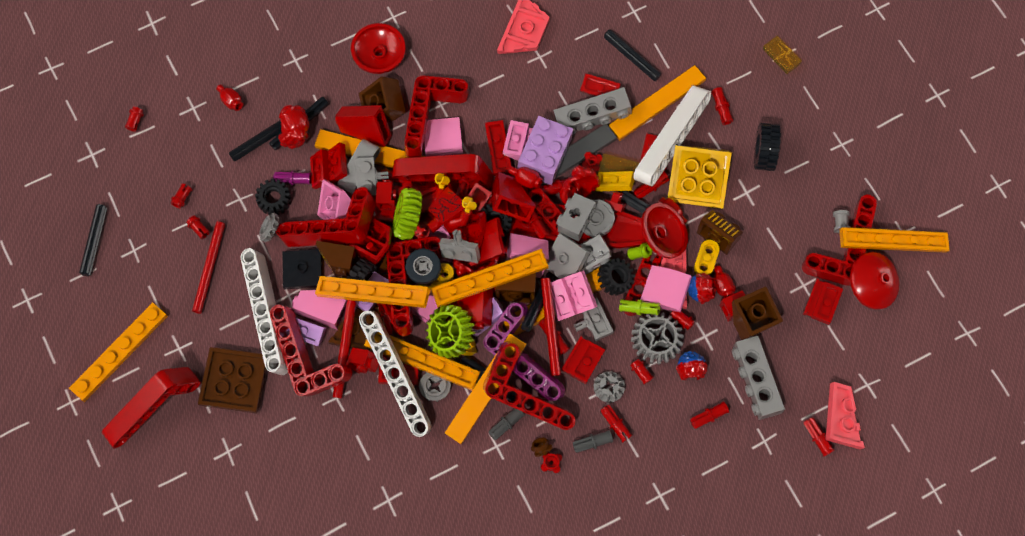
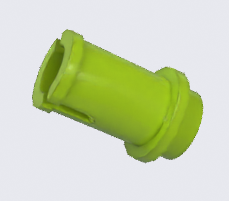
M646 243L641 244L639 247L630 248L627 251L630 260L641 257L648 258L652 254V249Z

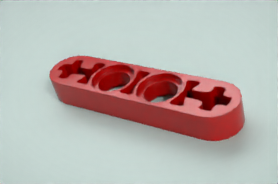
M523 186V189L530 198L536 194L542 197L540 202H534L536 205L535 212L542 217V220L552 232L558 235L559 232L555 219L562 214L540 187L538 189L529 188L531 190L529 193L528 188ZM550 208L554 211V214L546 216L543 211Z
M656 253L657 258H654L652 265L659 266L662 257ZM650 257L642 259L634 278L635 282L631 285L632 287L629 289L625 300L632 301L635 298L638 301V299H641L642 294H636L633 288L636 285L645 287L647 278L641 275V270H651L652 265L648 264ZM624 312L628 316L636 315L633 312Z

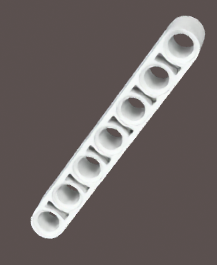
M694 85L689 89L635 169L634 180L654 186L674 156L675 145L680 146L708 105L711 91Z
M248 248L241 254V263L264 364L269 372L285 375L288 373L270 318V310L276 305L266 259L262 253Z
M364 311L359 316L360 325L413 435L417 437L424 436L430 432L431 422L383 321L377 312ZM369 314L374 317V322L371 325L366 322V317ZM377 332H380L383 337L380 343H377L374 339V335ZM385 350L391 353V358L388 361L383 358ZM393 368H397L400 372L397 379L391 375ZM401 386L408 388L406 397L400 394ZM410 404H414L417 407L416 414L409 412L408 406ZM418 422L425 424L426 429L424 432L418 431Z

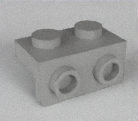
M601 233L580 244L590 251L581 271L584 270L585 274L591 272L594 269L593 266L599 263L603 265L610 260L609 257H611L612 251Z

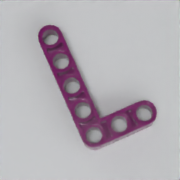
M523 302L511 303L485 336L483 341L484 347L494 356L508 335H513L522 324L529 310L528 306ZM516 306L521 308L519 317L514 313ZM505 321L508 322L510 326L507 332L503 329V323ZM492 337H496L498 340L496 347L491 343ZM522 351L513 368V372L547 400L555 401L562 398L565 394L564 385ZM523 361L528 365L526 372L521 369ZM537 374L543 377L542 384L536 381ZM552 386L558 389L557 396L551 394Z

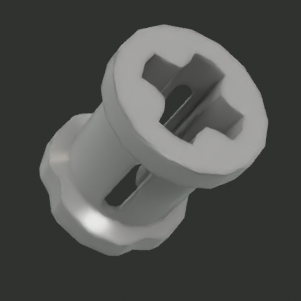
M848 210L833 212L835 233L840 234L839 229L842 227L851 228L848 221L850 216Z

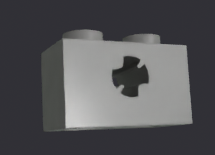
M574 193L572 198H568L565 204L566 210L564 214L559 215L556 224L558 225L559 233L579 241L596 210V202Z

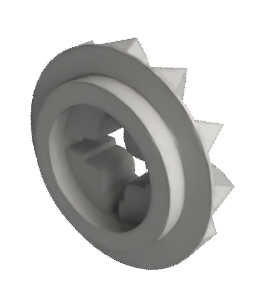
M271 213L264 219L259 232L261 241H270L279 225L277 214Z
M612 371L603 372L594 381V392L604 402H615L624 394L625 384L619 374ZM607 380L610 384H615L612 388V393L609 389L604 388Z
M425 373L420 379V392L429 401L438 402L444 399L450 392L451 383L447 380L429 373ZM430 380L435 384L440 382L438 385L440 392L436 389L430 390L432 387Z

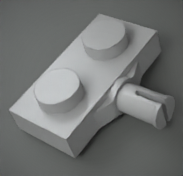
M374 157L355 158L357 189L359 187H366L371 195H376L377 181L389 179V176H381L388 175V171L377 172L374 166Z
M460 230L453 231L454 239L441 238L439 246L442 257L475 263L479 262L481 257L478 243L463 240Z
M595 298L597 307L582 312L584 320L573 325L576 332L588 328L595 341L613 334V329L598 298Z

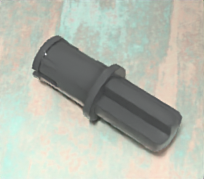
M513 409L505 417H501V421L489 430V435L494 440H497L508 429L511 430L512 426L525 416L524 413L518 409Z
M610 430L596 435L590 434L589 437L574 441L573 448L576 453L591 448L597 449L598 446L612 443V434Z

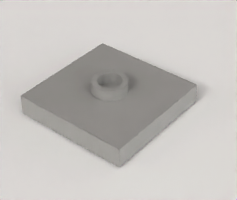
M559 233L549 252V268L546 270L559 279L580 272L590 251L566 235Z

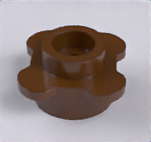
M541 437L533 441L531 451L535 452V457L546 455L552 450L553 447L548 444V439Z

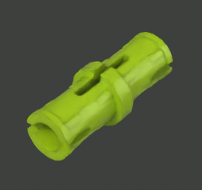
M639 299L638 301L620 300V303H622V305L619 304L620 312L657 316L660 313L658 311L660 310V303L643 302V300Z

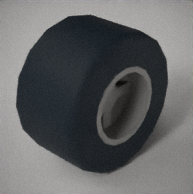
M429 249L415 250L406 260L405 268L407 275L418 285L432 284L441 274L440 260Z

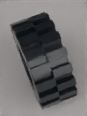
M759 123L754 148L755 170L774 171L776 169L781 142V128L779 124Z

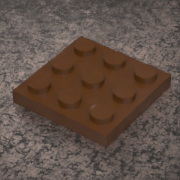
M210 347L198 405L258 413L266 373L263 355Z

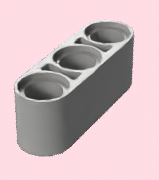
M362 139L347 164L348 175L339 180L337 186L353 194L357 189L355 158L374 157L375 162L381 148Z

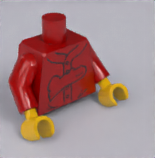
M437 173L435 182L439 186L436 187L434 199L428 208L433 219L426 226L433 234L440 227H443L448 233H452L456 229L465 227L468 221L475 217L472 210L476 209L477 204L472 202L473 198L464 197L462 200L450 188H445V185L450 183V178L444 176V174Z

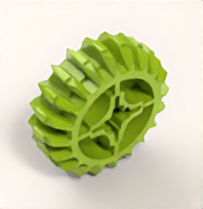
M404 188L401 191L393 217L392 229L394 237L410 240L415 235L414 231L417 230L416 226L419 223L422 206V194L420 191L413 188Z
M444 305L440 309H435L434 314L429 315L431 321L426 322L429 325V328L425 329L428 332L426 339L430 340L428 346L433 347L432 351L438 353V356H445L446 358L459 357L460 354L466 353V349L471 348L469 342L475 341L471 337L476 333L472 331V327L475 324L470 323L472 317L467 316L468 311L462 310L460 306ZM447 317H453L451 321H445ZM449 342H455L451 347L447 345Z

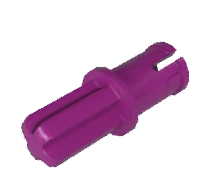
M295 171L275 172L273 179H275V182L278 179L281 180V183H291V185L311 184V173H295Z

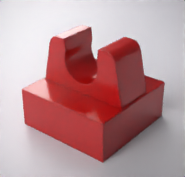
M615 191L611 199H605V202L610 204L613 210L625 211L626 203L621 202L623 193Z

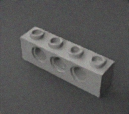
M623 87L555 109L554 114L557 123L573 128L572 135H574L577 131L590 130L596 125L608 124L611 120L627 118L632 114L627 93ZM615 106V109L608 110L607 107ZM590 112H598L595 116L589 115ZM574 117H579V118H580V119H579L578 121H576V122L571 121L572 118H574Z
M755 336L735 342L732 355L735 360H738L740 366L738 371L740 377L744 378L746 382L745 391L747 396L752 399L753 404L751 407L754 415H757L758 419L762 420L782 414L785 408L759 337ZM745 357H752L755 363H748ZM752 375L760 376L761 382H755ZM759 393L766 394L768 400H761L759 398Z

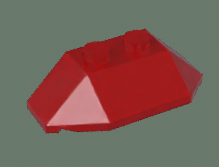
M372 217L367 236L362 242L341 245L355 247L359 257L377 264L390 248L392 228Z

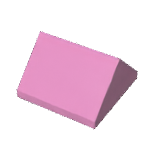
M323 179L317 216L323 220L346 218L351 201L350 197L344 190Z
M510 233L505 261L542 249L548 263V240ZM544 270L536 272V277L541 278Z

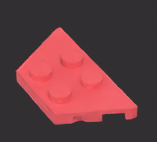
M518 0L498 46L497 53L537 51L550 17L530 0Z

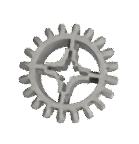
M662 313L660 317L657 315L651 317L650 314H646V320L641 317L639 319L640 323H635V329L631 332L634 335L631 337V342L635 343L632 348L639 349L636 353L637 356L644 354L643 361L647 357L650 358V364H653L654 359L657 360L658 365L661 364L662 359L665 363H668L669 357L675 359V353L679 354L681 351L679 347L683 346V342L680 340L684 338V335L679 334L682 328L676 327L677 321L671 322L672 316H669L667 319L664 318L665 313ZM652 325H660L658 329L647 328ZM666 329L671 333L673 343L665 336ZM660 332H662L660 335V340L656 341L653 344L654 337L656 338V335L659 336ZM642 333L646 335L645 337L650 342L648 348L642 341ZM657 347L667 348V350L661 352L654 351Z

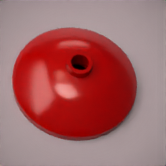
M375 23L363 27L356 33L351 43V55L356 65L372 74H383L392 71L402 62L406 52V45L402 34L393 26L383 23Z
M655 203L649 206L644 211L641 220L642 233L646 243L661 257L673 259L680 256L686 250L688 244V233L683 219L669 205Z
M877 252L862 254L854 261L850 271V283L852 291L859 302L874 310L889 307L896 300L899 292V276L894 264L886 256Z

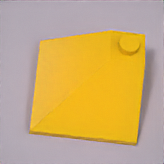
M675 145L667 198L672 199L676 203L723 209L732 152L712 148Z

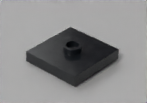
M319 250L282 251L283 289L316 288L319 277L322 276V256Z

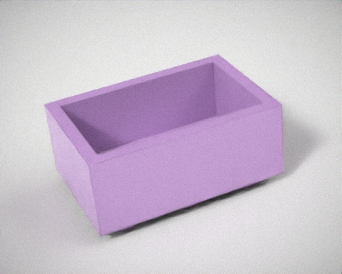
M538 116L518 160L517 169L521 167L531 168L537 171L540 177L543 178L542 182L552 185L572 140L573 128Z

